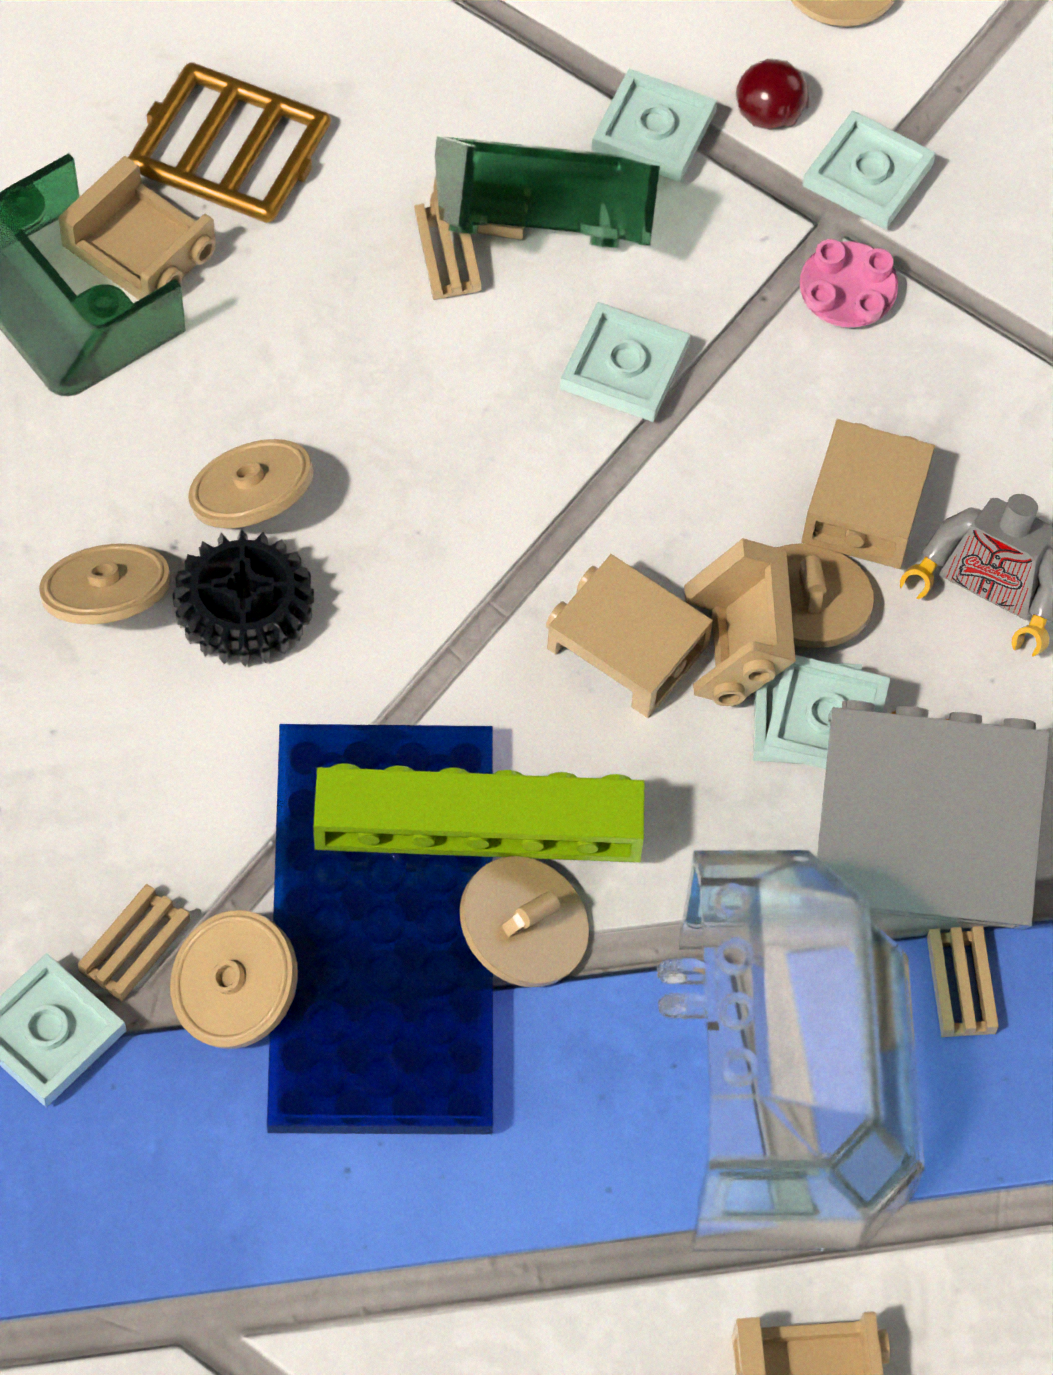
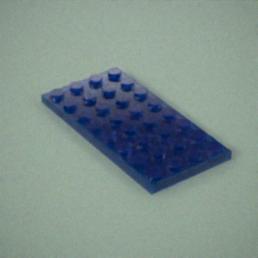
M279 724L273 922L284 931L293 946L298 974L296 991L290 1008L269 1036L267 1133L493 1135V973L484 967L471 951L464 937L460 921V903L466 885L483 866L493 861V857L315 850L314 844L317 767L330 768L333 765L345 763L356 765L360 769L385 770L391 766H406L414 771L439 772L446 768H460L469 773L493 774V726Z

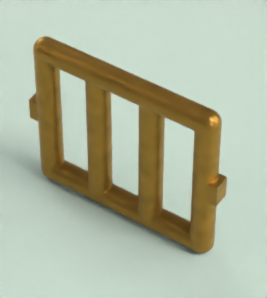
M190 62L183 67L162 103L155 101L147 113L148 125L128 158L139 165L140 175L259 221L270 223L275 220L296 182L304 183L312 170L311 157L331 124V117L322 110ZM196 84L220 93L176 167L151 158ZM239 100L264 109L219 184L194 175ZM282 116L307 125L263 201L238 192Z

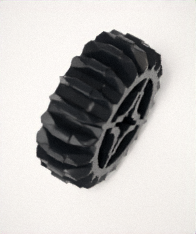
M243 529L238 534L237 540L229 541L221 532L217 539L218 546L216 547L202 541L199 547L200 556L187 554V558L184 561L185 570L178 571L175 578L176 589H174L172 594L173 606L177 609L175 611L176 622L180 625V628H185L186 639L190 644L199 642L200 651L203 652L205 657L218 650L219 659L223 664L232 655H238L240 662L246 667L250 660V655L256 654L267 663L270 658V649L272 648L286 654L287 649H289L288 639L300 641L303 635V625H309L312 618L311 606L314 603L311 574L307 567H302L301 557L298 555V552L287 554V546L282 539L269 546L268 537L264 532L255 541L248 540V536ZM246 586L247 598H245V609L242 610L240 598H242V587ZM220 618L227 619V620H229V621H231V622L224 621V620H222V619H220Z

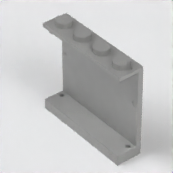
M856 700L842 701V708L833 707L828 715V722L831 723L815 879L811 884L809 906L1021 930L1031 927L1050 731L1036 730V723L1034 721L1018 718L1004 719L1003 726L982 724L981 715L964 712L950 713L949 720L928 718L929 710L910 706L896 707V714L874 712L875 704Z

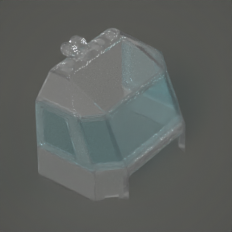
M694 850L679 934V949H703V962L695 958H675L663 960V962L657 965V978H660L662 983L704 985V996L696 992H684L682 994L677 992L668 995L664 994L661 999H658L659 1012H661L663 1017L705 1019L707 1031L710 1089L708 1161L699 1195L698 1213L692 1237V1252L862 1251L897 1211L900 1212L915 1196L925 1169L909 958L902 947L870 920L869 901L809 850Z

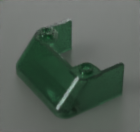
M436 136L434 159L439 219L449 223L448 231L478 234L479 225L498 224L578 232L591 236L590 245L619 248L620 239L639 245L650 246L660 166L607 153Z
M70 153L0 192V330L51 392L60 396H74L82 393L186 331L182 288L176 279L135 303L120 288L108 284L93 286L76 295L28 237L57 221L58 216L80 197L75 159Z

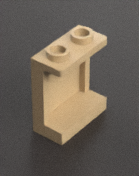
M125 155L58 216L62 246L150 308L163 296H169L174 293L179 287L182 278L196 265L205 263L211 257L216 247L214 219L207 214H203L195 221L141 183L139 165Z
M836 419L807 512L801 542L901 569L935 445L919 441L913 437L900 436L873 429L861 423H851Z
M742 538L684 585L685 602L711 610L713 620L715 668L693 684L695 696L713 700L721 706H736L796 662L786 550Z
M610 554L599 568L591 566L585 572L577 586V593L568 604L562 601L551 612L546 622V628L549 629L547 649L554 654H558L563 647H566L633 692L631 707L649 718L709 646L713 620L616 556Z
M875 1311L863 1312L861 1319L857 1322L761 1328L760 1317L738 1318L732 1333L736 1375H883L882 1364H889L890 1361L888 1333L886 1329L877 1328Z

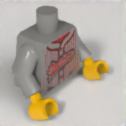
M1014 494L1009 497L1008 502L999 498H990L983 510L970 507L944 520L921 554L925 556L922 562L910 566L902 575L900 588L903 587L910 575H919L924 579L925 588H923L916 599L923 598L934 584L933 572L939 565L942 567L939 576L1024 620L1028 618L1030 613L1033 614L1029 625L1020 628L1014 633L1011 644L1014 650L1020 649L1024 642L1025 634H1032L1037 642L1032 653V657L1043 652L1049 645L1050 638L1045 625L1047 620L1053 621V526L1035 517L1038 511V504L1028 495Z

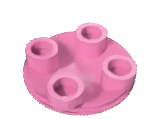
M827 239L818 244L816 252L804 264L800 276V291L807 307L823 321L840 327H861L879 320L891 309L898 293V278L893 267V258L888 251L881 248L875 249L859 242H839L835 239Z

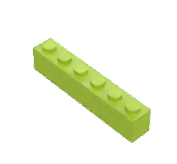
M345 763L336 764L330 768L317 767L314 811L315 850L484 857L521 856L536 859L641 863L644 842L645 780H633L621 774H610L602 778H581L567 772H555L548 776L523 775L514 770H500L493 774L469 773L460 768H446L439 772L414 771L406 766H391L385 770L360 769L356 765Z

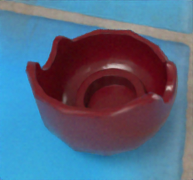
M770 58L751 65L744 72L736 88V99L740 114L753 126L774 129L782 125L793 126L796 124L804 109H808L809 90L799 69L788 61Z

